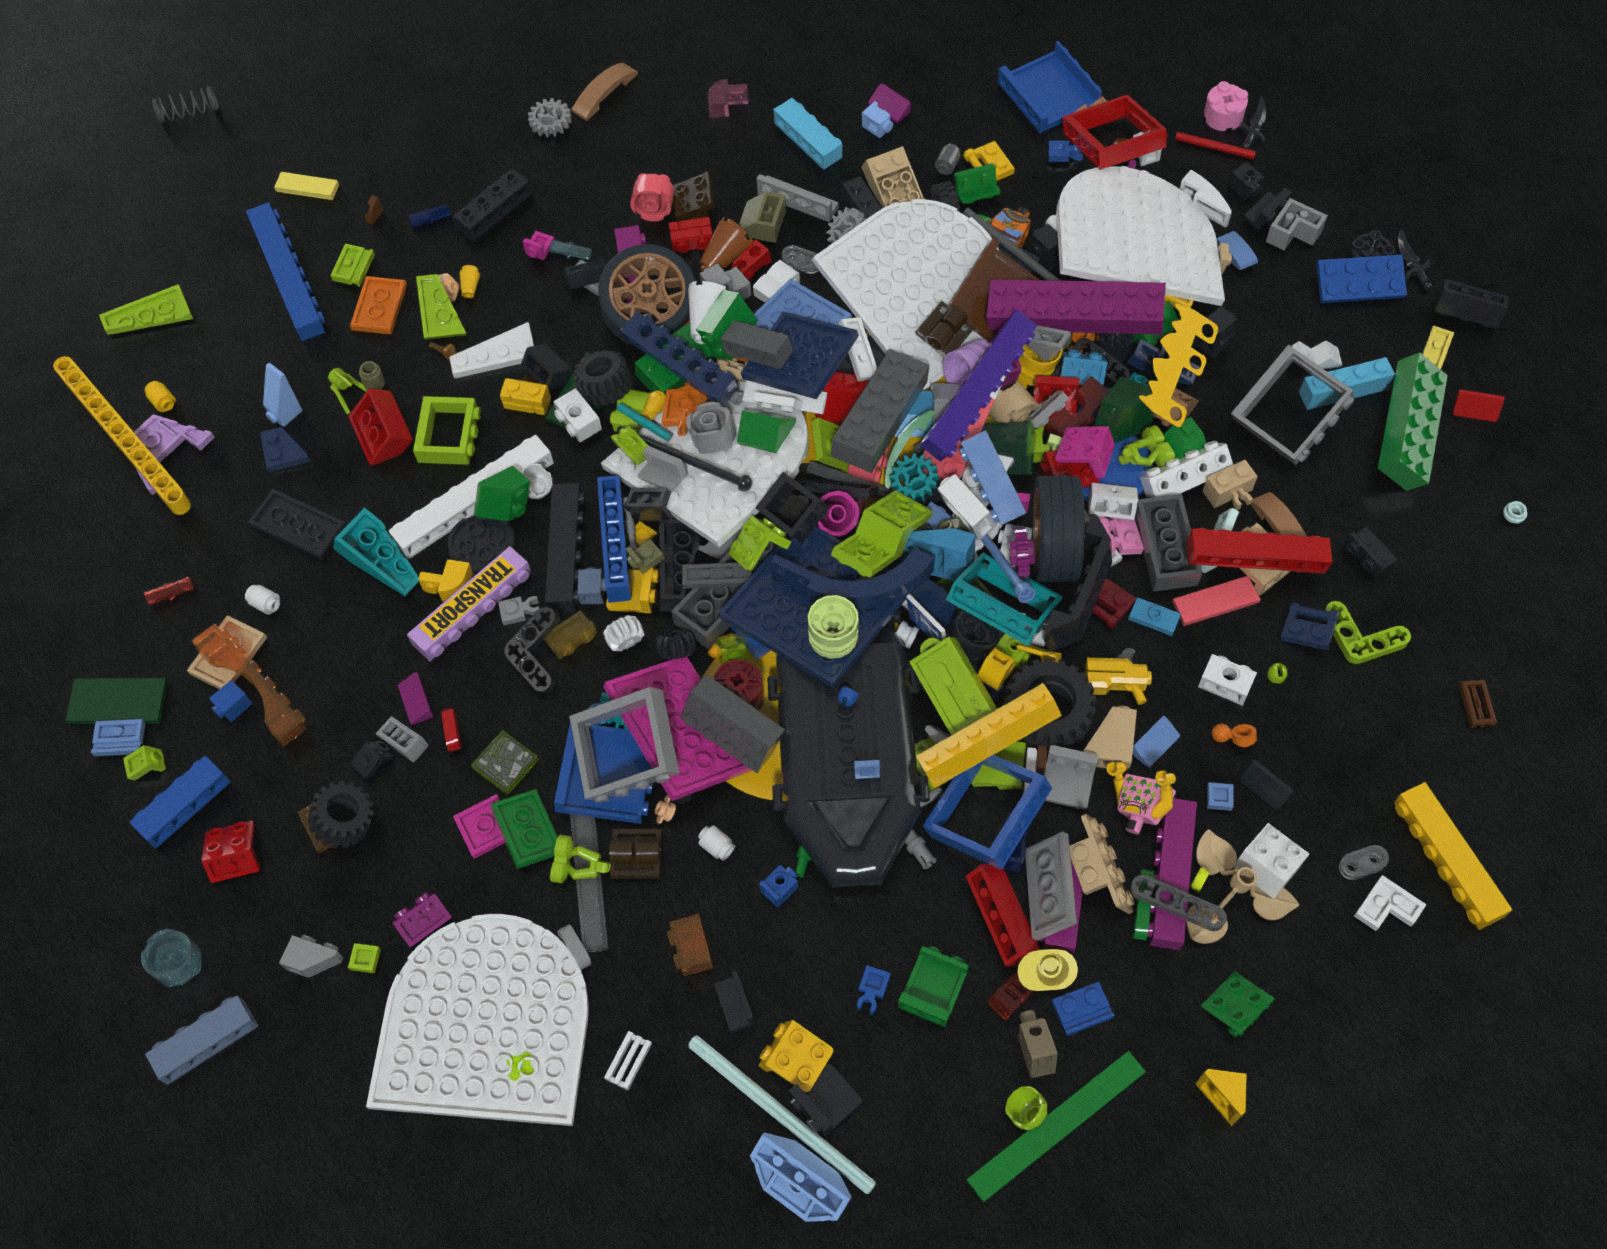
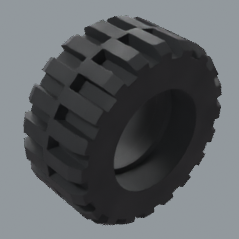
M1045 658L1044 662L1041 663L1039 660L1031 661L1030 667L1026 664L1020 667L1019 673H1014L1010 683L1007 684L1003 706L1043 683L1048 691L1055 692L1064 697L1071 707V713L1064 719L1052 721L1018 740V742L1024 741L1027 743V748H1037L1038 745L1046 746L1047 750H1049L1050 745L1071 749L1074 747L1075 742L1080 743L1084 739L1085 734H1088L1096 710V696L1093 695L1094 688L1092 683L1087 684L1088 677L1083 672L1079 674L1077 672L1078 667L1073 664L1069 667L1065 665L1066 661L1052 662V658Z

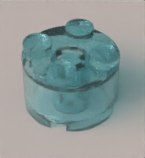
M174 929L161 930L148 939L145 950H142L141 963L145 971L168 987L188 982L201 970V951L198 945L180 931H175Z

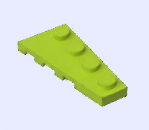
M179 284L99 315L108 335L193 319Z

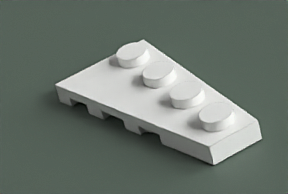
M529 322L450 356L454 379L521 364L526 348L534 346Z

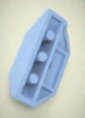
M763 1133L750 1155L752 1162L755 1164L756 1173L763 1190L806 1222L837 1221L852 1198L839 1172L795 1140Z

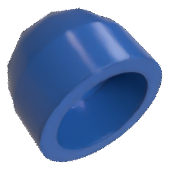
M841 687L838 693V701L841 705L846 701V707H849L856 702L859 694L850 688Z

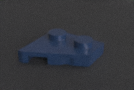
M282 427L260 432L266 468L269 472L310 462L306 452Z

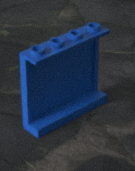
M1059 41L1055 44V51L1012 71L1006 65L1000 67L998 71V84L1039 133L1063 123V116L1075 112L1084 104L1089 107L1101 98L1102 95L1099 85L1093 82L1089 74L1080 67L1078 61L1073 59L1067 48L1063 47Z
M570 722L554 801L555 812L642 824V818L648 815L649 801H645L647 793L651 794L653 783L647 789L630 790V794L626 796L609 797L610 801L596 804L593 800H586ZM599 725L589 726L600 787L652 769L629 730Z

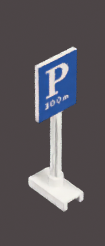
M908 594L902 605L908 609L910 619L929 638H937L941 641L946 639L945 629Z

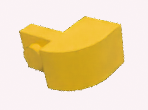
M447 559L443 575L420 572L418 580L424 591L431 594L438 592L441 600L445 602L472 579L473 572L468 562Z
M994 648L986 657L978 673L980 680L998 691L1015 668V659Z

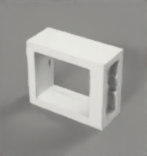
M955 474L945 478L940 483V487L937 489L944 503L961 519L971 533L976 534L978 540H981L996 527L989 510Z

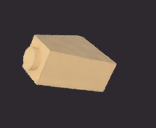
M1127 706L1112 707L1083 751L1099 755L1096 767L1107 768V764L1110 762H1115V764L1123 762L1126 765V771H1129L1132 763L1137 710Z

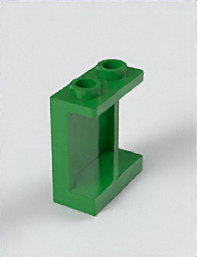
M922 946L906 988L900 996L898 1008L946 1027L968 973L969 965L965 964V961L960 957L951 956L950 958L943 955L942 951L935 947L928 946L926 948Z

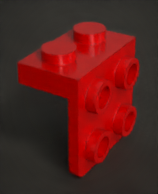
M1058 450L1045 452L1042 462L1039 464L1040 476H1078L1081 480L1082 488L1091 487L1092 483H1099V478L1095 477L1089 463H1057L1055 458Z

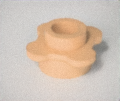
M668 795L664 801H659L655 808V814L658 815L657 823L659 824L663 820L670 821L676 810L675 803L670 802Z

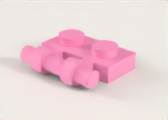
M1098 516L1111 538L1112 553L1116 552L1115 547H1118L1120 555L1142 553L1144 547L1135 520Z

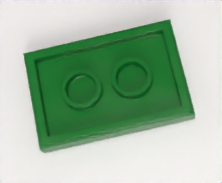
M537 789L491 803V810L517 869L555 856V844L558 837Z

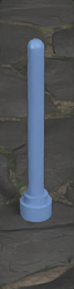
M985 535L981 541L1015 586V596L1022 603L1031 601L1036 593L1030 583L1020 579L989 535Z

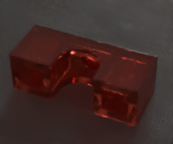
M1091 376L1074 396V399L1080 403L1082 411L1080 413H1070L1063 408L1050 418L1044 428L1053 435L1063 437L1066 427H1082L1083 425L1087 427L1095 419L1093 414L1100 409L1102 400L1109 391Z

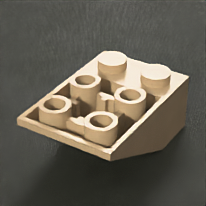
M903 146L870 158L862 165L867 182L882 208L897 202L902 203L909 202L912 199H924Z

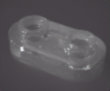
M794 245L783 249L782 261L791 268L809 274L819 271L811 261L817 253Z
M1371 845L1346 854L1339 862V871L1345 878L1356 880L1384 869L1389 861V856L1383 847ZM1370 857L1376 858L1377 863H1373ZM1347 865H1352L1355 871L1349 870Z

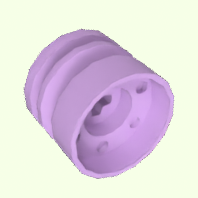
M981 339L973 341L970 344L964 345V347L949 352L944 357L943 373L948 384H962L990 345L987 341Z

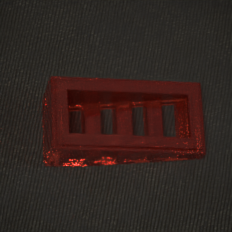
M1016 971L992 995L988 1004L1003 1019L1007 1020L1034 990H1029L1022 985ZM1014 983V984H1015L1017 987H1019L1024 993L1022 994V993H1021L1014 985H1012V984ZM1006 991H1008L1015 999H1017V1001H1015L1014 999H1012V998L1006 993Z

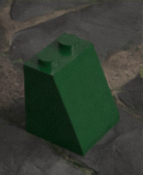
M1121 376L1102 400L1094 427L1109 426L1114 443L1143 433L1147 427L1151 426L1155 413L1145 405L1139 396L1147 397L1151 395V388Z

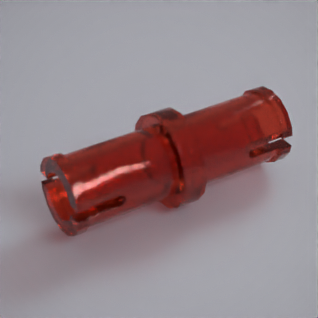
M189 576L172 583L165 582L163 583L164 586L145 591L144 595L150 606L168 598L170 600L175 599L174 596L194 590Z

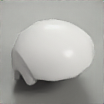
M529 464L522 469L521 473L530 481L529 498L542 499L550 493L553 484L551 473L547 472L541 464Z

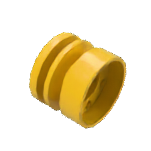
M1024 344L1022 349L1025 351L1018 359L1021 365V372L1017 380L1023 384L1034 386L1036 375L1051 376L1062 356L1063 348L1046 362Z

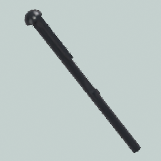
M619 426L616 430L617 434H619L620 430L624 427ZM638 434L648 446L736 484L741 492L749 491L752 487V479L748 475L740 477L683 453L676 448Z

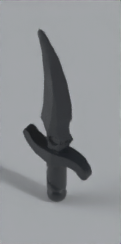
M1260 96L1257 110L1250 120V127L1243 121L1240 124L1242 132L1246 135L1242 148L1249 149L1254 138L1258 139L1261 144L1265 141L1264 135L1259 132L1262 130L1261 125L1266 119V104L1262 96Z
M1401 229L1398 237L1400 254L1407 262V266L1410 267V270L1406 273L1405 280L1409 281L1410 277L1417 276L1423 288L1429 290L1432 284L1425 272L1430 266V260L1428 259L1425 264L1420 265L1419 257L1410 247L1404 230Z

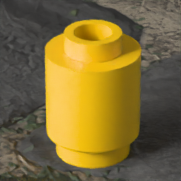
M152 381L145 387L147 399L159 412L169 411L173 408L176 399L163 383Z

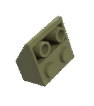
M764 192L747 201L739 226L747 232L745 237L776 243L786 213L785 195Z

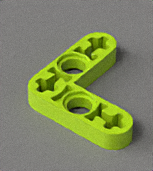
M1332 601L1325 608V611L1336 610L1340 613L1338 619L1340 623L1336 625L1333 635L1345 658L1351 663L1360 664L1401 650L1407 646L1411 639L1409 630L1403 626H1395L1362 637L1343 603ZM1348 628L1352 636H1343L1340 633V629ZM1395 635H1397L1398 637H1403L1402 641L1400 639H1392L1395 637ZM1378 640L1382 642L1384 648L1380 650L1374 648L1372 641ZM1353 649L1356 651L1363 650L1360 655L1352 653Z

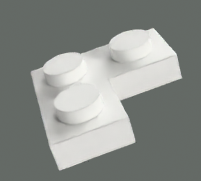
M1382 875L1354 917L1377 931L1390 912L1411 927L1426 904Z

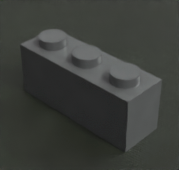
M733 321L720 338L726 354L777 369L782 368L793 352L788 335L738 321Z

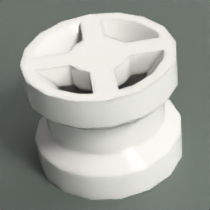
M903 620L896 635L905 647L910 649L920 628L916 626L911 627Z

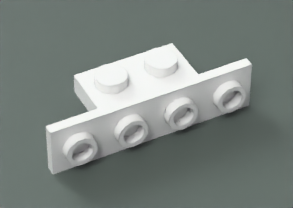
M746 380L742 401L760 404L761 408L773 410V407H780V411L788 413L798 410L823 415L828 393L822 391L816 400Z

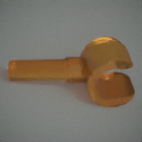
M433 342L429 344L431 348L440 351L447 360H450V356L457 354L455 347L451 343L445 348Z

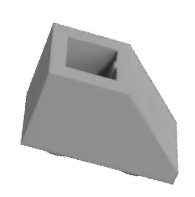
M292 935L279 964L288 971L309 978L341 963L344 957L338 952L339 948L332 944L324 943L322 946L316 944V940L309 936L302 935L299 938Z

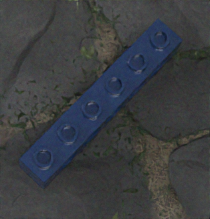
M636 311L620 330L625 339L711 401L720 403L724 407L739 389L735 382L736 378L728 371L722 372L719 369V365L713 360H705L703 354L693 347L692 350L686 346L687 343L679 336L676 338L671 336V332L665 326L660 325L659 327L654 324L655 321L649 315L644 314L643 316ZM668 344L666 348L661 349L663 345ZM684 355L681 360H677L679 356ZM696 367H700L698 371L693 372ZM717 378L714 383H709L711 379Z

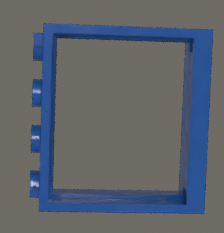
M992 755L951 779L950 785L944 794L940 796L932 813L927 816L923 827L931 838L1002 870L1046 800L1052 787L1045 776ZM982 765L1030 784L990 849L943 828Z

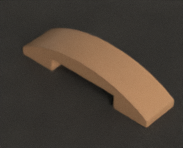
M624 63L609 67L585 88L575 102L572 112L587 121L599 110V103L619 84L627 85L638 72Z
M1268 492L1252 500L1251 505L1261 520L1266 519L1276 534L1306 536L1294 515L1274 494Z

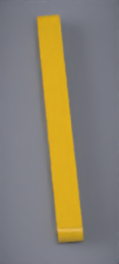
M66 356L58 358L54 362L53 367L66 386L170 510L177 515L186 513L190 509L191 503L180 486L74 361Z

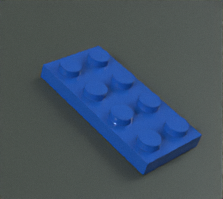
M1402 255L1328 259L1316 262L1320 303L1394 299L1407 296Z

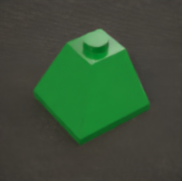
M1192 417L1185 419L1181 427L1173 425L1163 434L1164 442L1169 443L1174 451L1175 458L1178 459L1185 457V453L1188 451L1203 449L1206 444L1204 433Z

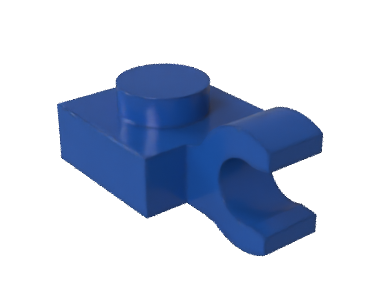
M1049 141V162H1069V157L1076 161L1083 160V153L1075 145H1069V141Z

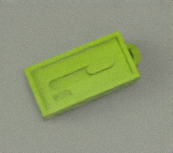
M948 637L943 641L937 638H929L921 645V654L909 661L951 735L997 710L996 705L957 638Z

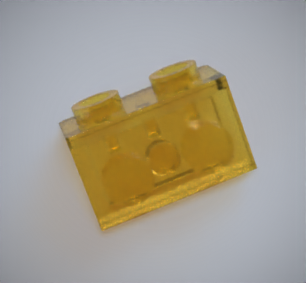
M580 610L556 626L544 640L560 659L573 653L575 648L581 644L591 641L597 632L592 621L589 622Z

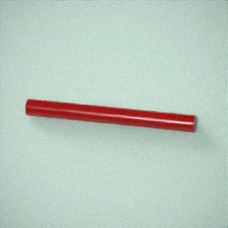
M1177 132L1175 138L1178 141L1254 159L1256 153L1253 150Z

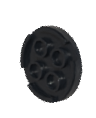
M474 515L465 520H460L453 527L448 537V549L451 559L468 562L473 574H478L509 546L515 550L514 532L509 523L502 520L481 518Z

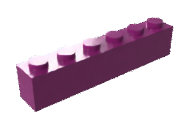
M1173 798V808L1162 817V827L1157 829L1156 842L1160 843L1159 851H1155L1153 864L1158 866L1154 879L1189 893L1197 802ZM1162 892L1159 894L1161 902L1165 904L1173 902V897L1170 893ZM1188 902L1183 904V909L1186 913ZM1151 906L1150 913H1153L1152 922L1149 921L1147 937H1150V946L1180 950L1184 944L1186 920Z

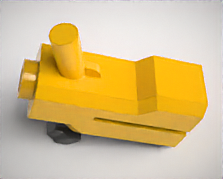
M1132 648L1124 649L1117 658H1087L1085 663V675L1088 677L1087 684L1092 683L1094 695H1106L1110 690L1132 691L1138 705L1144 704L1147 701L1142 691L1146 690L1147 685H1151V671H1147V664H1133L1132 658L1134 657L1135 650Z

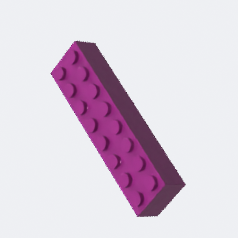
M991 280L986 316L988 329L999 331L1008 317L1018 309L1038 326L1080 333L1163 334L1166 283Z

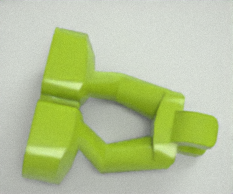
M1154 425L1147 427L1143 431L1142 439L1126 445L1122 451L1123 455L1119 456L1118 460L1121 465L1131 462L1133 465L1150 467L1155 462L1158 467H1163L1167 461L1175 458V454L1169 443L1164 442L1165 438L1158 426ZM1146 447L1151 451V454L1147 458L1142 457L1138 449Z
M562 834L558 836L554 851L555 858L550 873L551 882L563 884L569 874L575 880L596 878L598 872L606 873L610 871V862L600 861V853L582 846L574 848L571 836ZM572 856H580L589 861L590 865L588 868L575 870L569 860Z

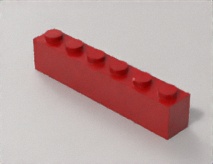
M1206 528L1192 529L1187 538L1188 564L1325 573L1332 564L1330 538H1322L1320 536L1307 537L1296 534L1278 535L1271 532L1263 534L1251 531L1234 532L1226 529L1207 530Z

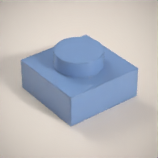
M1209 782L1207 785V809L1232 811L1233 784Z

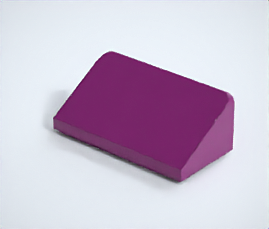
M883 83L878 86L868 101L869 105L876 101L878 107L887 111L890 114V119L897 124L910 113V101Z
M417 672L413 673L398 684L411 726L433 718L421 678Z

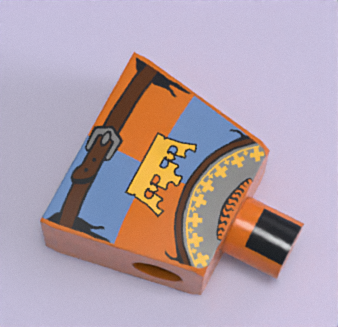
M1020 207L1017 212L1004 208L988 224L1016 246L1022 248L1029 234L1031 220L1027 218L1029 211L1024 207Z

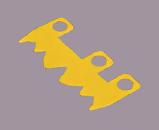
M1175 304L1181 316V320L1172 322L1177 332L1167 334L1160 340L1162 346L1169 354V359L1153 358V369L1158 381H1149L1152 394L1147 397L1141 395L1139 398L1154 413L1173 425L1181 427L1187 410L1184 406L1171 399L1183 367L1196 375H1201L1205 367L1206 357L1191 348L1195 335L1212 344L1218 333V326L1197 311L1180 304ZM1204 324L1212 326V337L1208 338L1203 335L1202 326ZM1194 355L1201 359V367L1199 369H1194L1190 365V358ZM1178 407L1181 410L1182 417L1179 421L1171 418V408Z

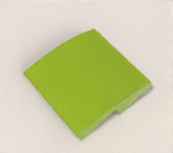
M1015 742L997 752L994 756L1025 768L1027 744ZM982 765L971 784L974 787L997 786L1000 790L1023 789L1024 781Z

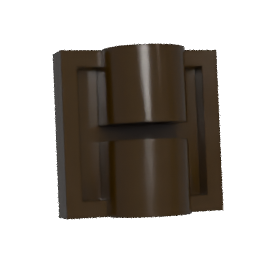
M709 172L673 185L675 218L678 221L687 218L691 220L708 217V210L715 208L712 176Z
M941 301L915 334L944 358L949 352L958 349L974 328L966 322L968 316L960 307H949Z
M613 829L609 846L611 879H660L662 830Z

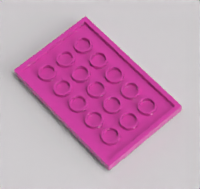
M687 656L607 681L603 687L611 701L648 687L663 691L679 774L671 776L667 780L668 782L661 783L671 801L752 771V769L745 767L742 762L727 754L721 747L707 740L704 735L689 727L680 719L691 691L701 681L700 676ZM647 706L620 715L651 768L659 767Z

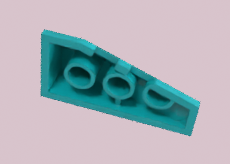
M366 508L334 539L333 549L348 561L400 594L406 596L419 582L418 575L407 558L398 549L395 540L386 531L383 522Z

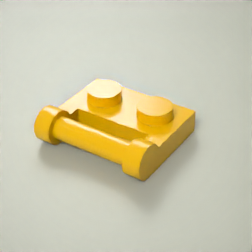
M995 141L974 150L968 149L963 155L965 160L970 162L974 168L982 166L978 158L985 165L993 163L996 167V181L1014 174L1015 168Z

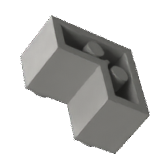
M1290 198L1272 223L1266 242L1284 251L1293 237L1313 246L1322 233L1328 215Z
M715 264L700 273L701 285L702 281L714 282L725 286L727 291L738 292L743 300L751 296L750 282L737 267L724 272L718 264Z

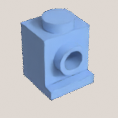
M876 101L862 112V127L877 137L881 138L892 129L893 122L890 121V114L880 109Z

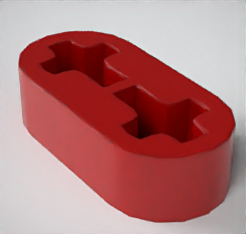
M455 709L442 710V721L448 751L461 750Z

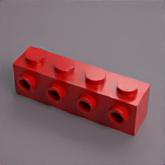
M981 864L966 875L1005 967L1019 965L1021 959L1026 954L1040 950L1037 941L1032 938L1031 928L1004 868L1001 870L990 864Z

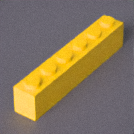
M1042 683L916 755L931 784L936 788L1059 718L1061 713L1054 698Z
M1426 782L1400 794L1394 802L1397 813L1406 820L1411 834L1418 838L1423 846L1425 855L1438 868L1439 876L1449 884L1454 898L1467 911V917L1470 922L1481 930L1507 916L1512 911V908Z

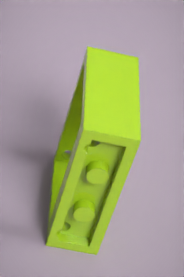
M423 397L413 449L418 463L470 464V458L475 452L473 440L478 435L476 423L477 420H480L481 412L480 407H477L475 398ZM436 412L465 413L460 447L430 446Z

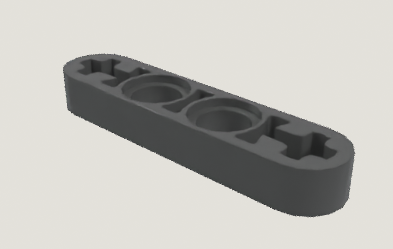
M1138 875L1131 883V894L1137 900L1213 932L1219 931L1226 923V913L1219 906L1154 878ZM1141 883L1146 884L1147 890H1144L1143 893L1138 891V886ZM1154 887L1158 888L1154 895V898H1152L1151 895L1154 890ZM1162 892L1170 893L1173 897V902L1170 904L1161 902L1159 894ZM1186 902L1195 904L1197 912L1195 914L1186 913L1183 909V904ZM1202 908L1206 909L1204 912L1205 915H1203L1202 919H1200L1198 917L1202 912ZM1213 913L1218 915L1217 919L1219 920L1215 924L1211 923V918L1209 917Z

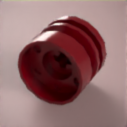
M735 659L725 662L717 669L713 677L715 681L760 711L764 702L763 681L760 671L754 664L746 660Z

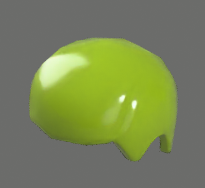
M1021 1086L1014 1090L1007 1099L1005 1111L1017 1127L1022 1130H1032L1041 1125L1047 1116V1102L1035 1088Z

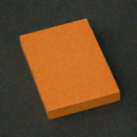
M366 276L350 324L351 330L392 335L406 291V280Z

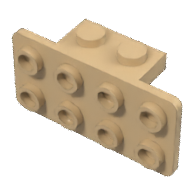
M1087 814L1082 815L1081 818L1089 838L1069 847L1071 861L1083 892L1088 895L1108 886L1115 906L1128 914L1134 912L1132 907L1135 904L1130 891H1126L1123 882L1126 879L1122 870L1117 868L1114 860L1117 859L1113 847L1111 845L1108 846L1105 838L1108 836L1105 826L1103 823L1099 824L1095 818Z

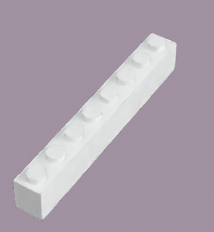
M537 435L525 439L513 450L507 451L502 457L494 462H490L476 474L470 475L467 480L452 487L441 497L433 499L430 504L421 510L415 511L404 521L395 524L393 528L388 530L392 539L395 540L397 547L407 559L413 557L449 533L460 520L474 516L478 482L511 466H514L520 473L529 464H541L546 469L554 464L551 452Z

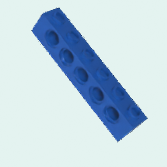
M620 476L597 477L605 588L608 602L630 601L631 590L629 566L626 560L628 554L626 552L627 543Z

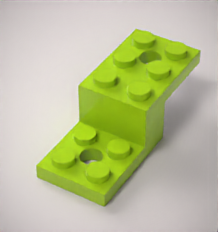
M895 490L864 510L856 533L835 546L831 556L838 559L840 563L857 570L860 575L871 578L902 556L910 533L929 521L934 511Z

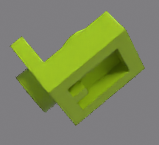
M143 745L123 758L127 778L135 781L151 770L162 772L166 769L162 751L157 748Z

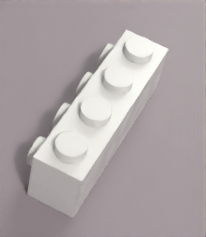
M1211 441L1206 443L1201 450L1188 451L1185 453V457L1181 459L1174 458L1167 461L1166 465L1161 468L1154 467L1147 470V474L1141 476L1140 480L1146 498L1177 495L1206 482L1207 477L1232 466L1233 462L1227 444Z

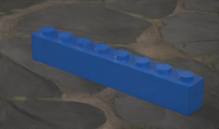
M268 202L247 210L246 213L301 341L325 333L322 324L326 322L321 311L316 312L319 306L315 297L309 296L313 292L308 281L303 282L306 276L302 267L297 268L296 266L300 262L296 253L290 252L294 248L289 237L284 238L287 232L283 223L278 224L281 218L277 209L272 210Z

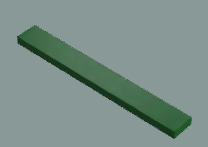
M1129 1051L1048 1114L1041 1125L1035 1129L1028 1130L967 1179L968 1184L984 1203L1144 1075L1146 1071Z

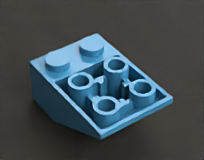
M955 528L911 532L901 556V563L914 548H917L935 557L932 576L954 582L974 562L976 534Z

